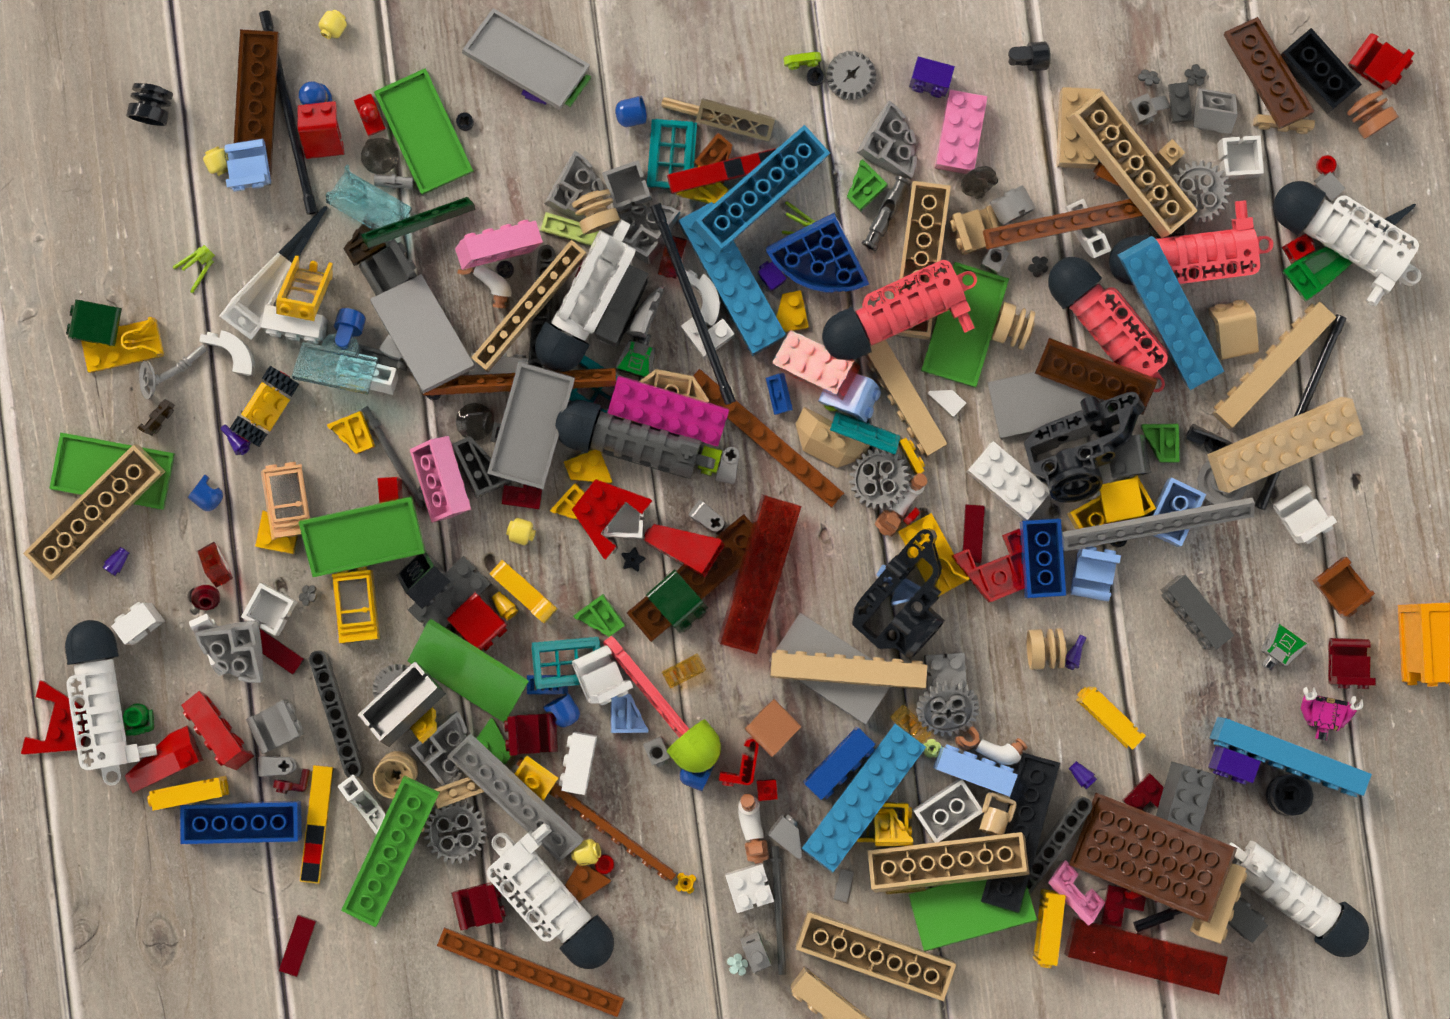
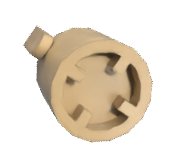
M987 793L982 808L984 815L979 830L993 836L1004 834L1008 822L1010 823L1013 818L1016 802L1009 799V796L1001 793ZM993 797L1003 803L1011 804L1008 813L989 807L991 798Z

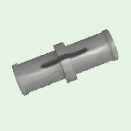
M375 174L374 187L413 189V177H401L396 174H392V176Z

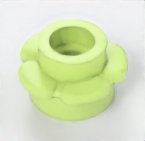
M934 739L927 740L923 744L926 746L924 750L925 756L928 758L938 757L941 744Z

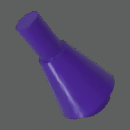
M226 424L220 428L227 436L235 455H244L250 450L249 446L251 443L230 430Z
M1079 635L1075 645L1066 654V668L1070 670L1079 668L1082 647L1086 640L1085 636Z

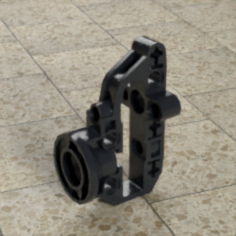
M1128 392L1103 402H1099L1093 396L1086 397L1080 402L1082 410L1035 429L1026 439L1024 445L1031 472L1041 482L1048 485L1051 498L1063 503L1078 502L1095 495L1101 489L1103 481L1099 467L1111 463V459L1115 457V450L1130 440L1137 418L1145 409V405L1137 393ZM1120 424L1119 429L1114 432L1112 426ZM1095 434L1098 438L1075 448L1064 449L1044 460H1037L1038 455L1058 448L1059 445L1069 441H1076Z
M927 528L918 532L902 551L887 564L883 573L854 607L852 625L878 649L897 648L909 660L926 645L945 622L931 608L939 599L938 596L941 593L935 585L942 572L941 562L935 545L937 535L933 529ZM929 534L930 541H925L922 545L919 544L924 540V535ZM911 547L918 549L917 557H913L910 554ZM922 558L925 559L933 568L932 575L883 632L877 636L866 626V623L881 607L882 602L907 578ZM891 577V584L884 587L883 585L888 581L886 578ZM916 601L922 604V611L920 612L914 608ZM869 603L870 605L866 609L867 612L862 613V607ZM890 630H894L897 633L896 640H892L889 637Z

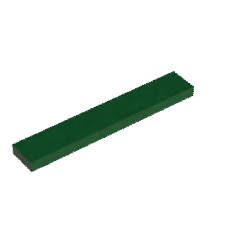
M465 197L361 234L364 243L370 248L476 210L475 205L469 197Z

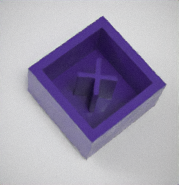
M918 56L909 87L918 93L925 91L931 93L930 95L936 98L945 97L955 66Z
M1216 746L1208 768L1214 769L1213 773L1226 778L1232 776V781L1246 785L1247 782H1254L1261 761L1230 749Z

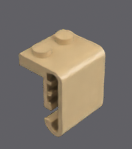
M991 205L986 206L982 210L977 209L964 214L960 212L953 214L949 221L950 227L956 236L957 248L961 251L962 255L985 249L986 244L982 231L1000 227Z
M1235 300L1233 303L1217 304L1214 307L1208 308L1209 316L1215 322L1216 341L1220 343V348L1217 349L1220 360L1259 352L1256 314L1246 300Z

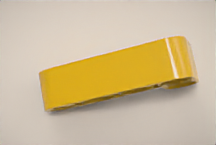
M501 560L489 573L541 622L546 623L557 611V607L504 560Z

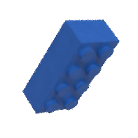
M1061 519L1019 522L1025 598L1066 596Z
M856 726L803 781L804 784L820 800L823 798L827 800L834 793L833 788L837 784L841 785L848 778L846 774L850 770L854 772L861 765L860 760L864 756L869 757L873 753L875 743Z

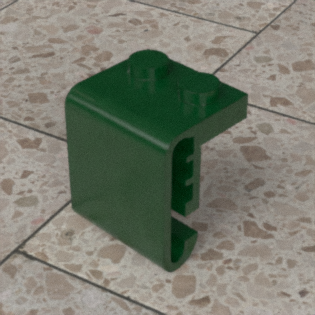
M75 299L74 305H71L70 316H72L71 324L68 323L66 335L73 341L81 340L115 346L122 308Z
M675 569L646 594L679 633L689 630L692 627V622L696 619H701L707 613L708 607Z

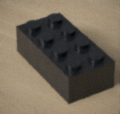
M1312 28L1281 54L1292 75L1327 114L1362 85Z
M427 551L414 557L396 575L405 593L421 609L425 606H430L435 600L434 597L439 592L443 593L446 591L451 582L441 565Z

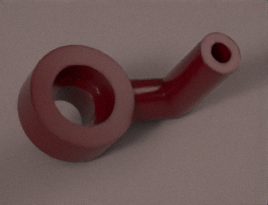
M302 768L299 784L274 779L273 788H276V792L287 794L288 791L304 792L307 787L310 770Z

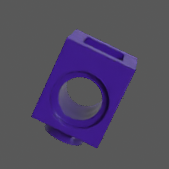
M766 261L759 266L758 276L770 292L786 282L787 278L773 261L770 263Z

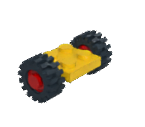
M269 366L262 379L275 387L271 388L261 382L241 414L251 421L248 422L237 416L230 427V430L260 447L268 434L256 426L259 425L270 432L290 401L289 398L279 393L278 389L292 397L299 386V383L291 379L290 376L272 366Z

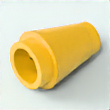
M500 591L492 596L491 599L501 618H505L507 621L518 613L517 606Z

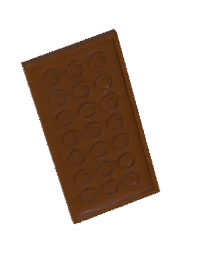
M1095 793L1092 801V810L1086 817L1069 865L1210 923L1237 848L1102 794Z

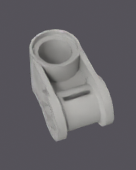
M727 447L723 451L715 481L734 485L739 461V451L736 448ZM730 450L736 455V458H732L731 461L725 456Z
M701 500L696 503L688 514L689 517L713 533H719L725 527L723 518ZM719 519L721 526L712 528L713 524L711 521Z
M258 757V776L291 774L297 767V763L292 757ZM283 764H289L290 767L285 768L283 767Z

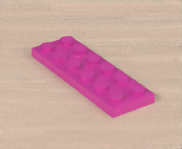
M618 376L607 413L667 430L674 434L698 439L701 442L718 447L729 409Z

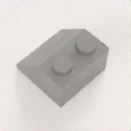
M1198 88L1193 116L1194 127L1200 130L1232 134L1238 115L1236 94Z
M782 814L768 831V835L800 860L802 853L799 829L796 826L797 821L790 815L785 817Z

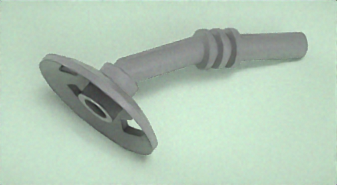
M202 344L189 356L179 360L180 363L177 362L175 367L160 375L155 374L153 366L149 361H143L140 366L139 383L144 398L151 399L156 385L181 371L184 372L185 369H188V366H192L191 363L208 350L205 345Z

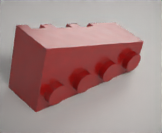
M198 691L181 705L185 710L183 711L184 716L189 721L192 720L195 725L193 727L199 736L202 735L206 740L204 741L205 746L210 751L213 750L216 754L214 758L220 766L224 765L237 771L254 757L251 751H247L242 747L244 744L243 740L234 732L231 733L232 726L223 717H219L222 715L207 694Z

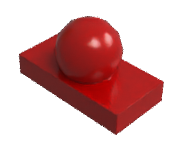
M372 94L354 100L368 137L386 130Z

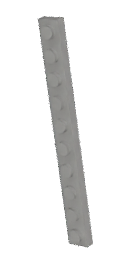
M1253 498L1064 531L1062 532V545L1064 551L1251 518L1254 517L1255 502Z

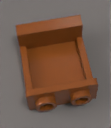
M1348 557L1340 558L1312 581L1338 615L1349 618L1357 612L1356 608L1361 604L1365 606L1372 601L1371 597L1375 592L1368 589L1350 566L1352 562Z

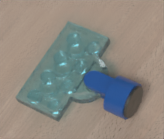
M353 308L339 309L334 323L337 333L329 334L321 346L302 342L292 378L368 395L378 364V358L360 354L357 339L354 338L362 334L366 321L364 314Z

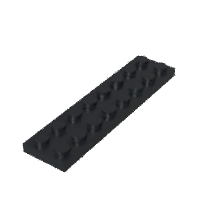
M1022 753L1017 771L1018 775L1010 799L1016 802V808L1004 834L1022 832L1025 835L1029 875L988 879L982 895V903L1020 913L1060 769V762ZM1008 803V807H1007V810H1006L1007 813H1008L1009 808H1010V805H1011V804H1009V803Z

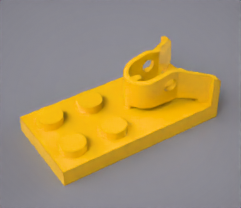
M148 317V320L119 326L115 346L81 341L88 373L164 357L157 319L153 317Z
M930 513L897 532L905 546L923 529L930 528L936 532L937 540L935 545L941 562L942 572L935 586L941 591L939 595L941 596L970 579L953 560L951 555L954 553L935 518ZM925 534L924 540L919 544L922 545L925 541H930L929 534ZM911 547L910 554L913 557H917L918 549ZM922 558L917 564V568L926 582L932 575L933 568Z

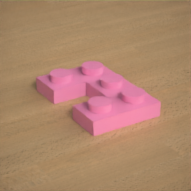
M1064 860L1060 863L1048 883L1058 894L1066 895V904L1071 906L1080 919L1089 926L1095 921L1105 901L1093 889L1087 891L1084 896L1073 884L1078 876L1077 871Z

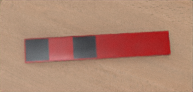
M776 148L668 174L667 179L671 193L675 194L745 177L772 154Z

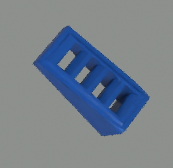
M527 675V680L529 681L527 684L528 695L568 694V686L559 687V690L558 687H553V690L545 688V691H542V689L534 691V675ZM542 675V678L556 677L557 675Z

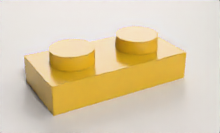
M907 438L900 440L899 446L915 475L923 473L925 464L922 458H917L914 453L916 448L911 440L908 441Z

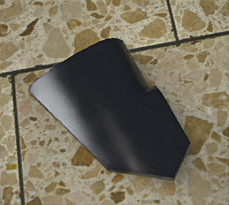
M1196 424L1190 426L1185 436L1186 440L1200 447L1204 443V447L1209 453L1225 447V445L1233 444V442ZM1216 440L1218 447L1213 448L1214 444L1211 442Z

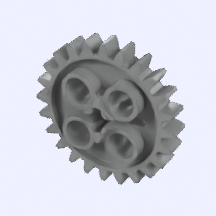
M1204 160L1200 161L1199 166L1197 161L1192 162V167L1189 163L1185 164L1186 170L1179 168L1180 175L1174 174L1173 176L1177 179L1175 183L1189 200L1194 198L1196 201L1195 208L1198 211L1188 221L1190 222L1195 218V222L1199 223L1202 218L1203 222H1207L1208 217L1214 220V213L1220 216L1221 212L1219 209L1226 210L1224 203L1230 202L1226 195L1232 194L1227 191L1231 184L1225 183L1229 177L1223 178L1222 175L1225 171L1218 172V165L1212 168V162H1208L1206 166ZM1206 175L1211 177V184L1209 186L1204 183ZM1187 179H1190L1193 183L1190 190L1185 186ZM1199 189H1203V193L1197 194L1196 191ZM1209 194L1215 197V202L1212 205L1207 201ZM1201 200L1204 205L1203 209L1201 208Z
M878 448L875 449L874 453L869 449V455L867 456L862 453L863 460L856 459L859 465L852 466L856 471L855 473H850L854 479L849 481V483L855 485L851 488V491L857 492L854 497L857 499L861 498L859 502L861 504L866 502V507L868 508L873 506V509L877 510L880 506V509L885 510L886 505L892 508V502L899 504L898 498H905L902 493L909 492L905 486L911 485L907 481L911 474L906 473L910 467L903 466L907 461L904 459L900 460V454L894 456V454L884 450L881 452ZM892 464V470L886 473V466ZM873 466V473L871 475H868V468ZM889 483H893V485H894L893 490H891L890 492H888V491H887V486H888V484H889ZM875 485V491L869 494L870 486Z
M944 681L943 685L937 682L936 688L930 685V691L924 690V696H919L920 702L916 703L918 721L921 722L922 727L927 728L928 732L933 729L934 735L941 732V736H943L945 732H948V735L951 736L953 731L958 735L959 729L966 731V725L972 727L971 721H976V715H979L978 709L980 707L977 695L974 694V690L969 691L968 685L963 687L962 682L958 685H955L954 681L950 685L947 684V681Z
M460 801L456 802L455 805L452 803L448 807H441L442 810L435 808L436 815L432 813L429 815L432 821H426V824L430 827L424 829L425 832L429 833L424 839H430L431 841L426 846L434 847L431 853L437 851V859L444 856V862L451 858L452 864L455 863L456 859H458L459 863H462L463 857L469 861V854L475 857L477 855L475 849L482 850L479 843L484 844L486 842L482 839V836L487 835L486 832L482 831L487 825H481L485 818H478L480 811L474 813V805L467 808V802L460 806ZM461 815H464L468 818V824L466 826H462L459 823V817ZM446 819L449 822V828L442 829L440 827V820ZM454 827H456V830L469 827L473 829L472 831L461 832L457 837L455 834L439 836V833L451 832L454 830ZM463 835H469L472 838L470 845L462 842ZM445 838L452 840V848L444 847L443 840Z

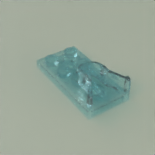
M349 165L344 167V174L333 190L326 193V203L373 230L405 219L412 211V207L351 173Z

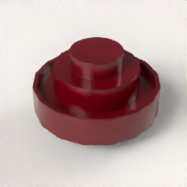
M211 585L196 587L191 594L193 606L200 610L214 609L220 603L219 590Z

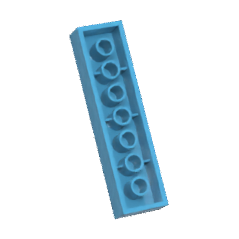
M803 125L697 218L691 227L718 255L820 165L830 152Z
M711 202L681 218L679 225L708 278L716 287L723 305L748 350L754 356L785 339L786 334L735 242L730 243L717 255L691 227L695 220L713 205Z
M1150 236L1118 254L1184 384L1192 390L1225 372L1158 241L1153 236Z
M1217 717L1210 735V739L1215 740V745L1228 749L1231 746L1233 747L1232 751L1246 756L1249 753L1251 758L1264 763L1266 760L1269 761L1268 765L1283 770L1285 767L1287 768L1286 772L1301 777L1304 774V779L1319 784L1322 781V786L1337 791L1340 788V793L1356 798L1357 795H1365L1372 775L1227 718Z
M894 724L801 850L833 873L925 750L926 746L897 724Z

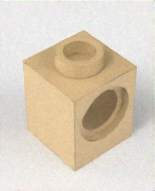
M1172 139L1155 157L1168 170L1185 152Z

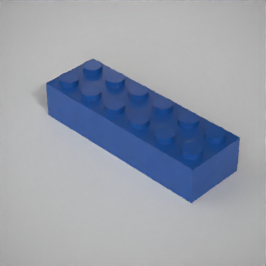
M301 801L189 803L180 805L181 844L298 842L302 840Z

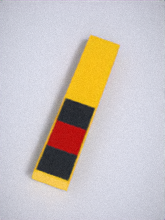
M313 765L300 882L320 883L334 767Z

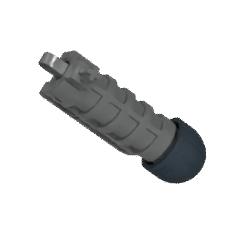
M584 400L568 402L567 408L562 413L561 411L559 412L555 423L559 433L558 439L568 448L588 453L591 448L608 456L691 479L695 465L713 469L716 461L713 458L698 454L701 440L653 428L650 425L636 423L626 418L616 417L602 412L601 405Z

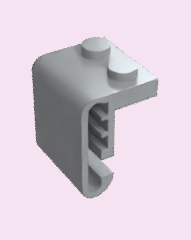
M288 699L276 703V705L261 711L259 714L246 719L261 754L304 735L303 727L296 718L293 705Z

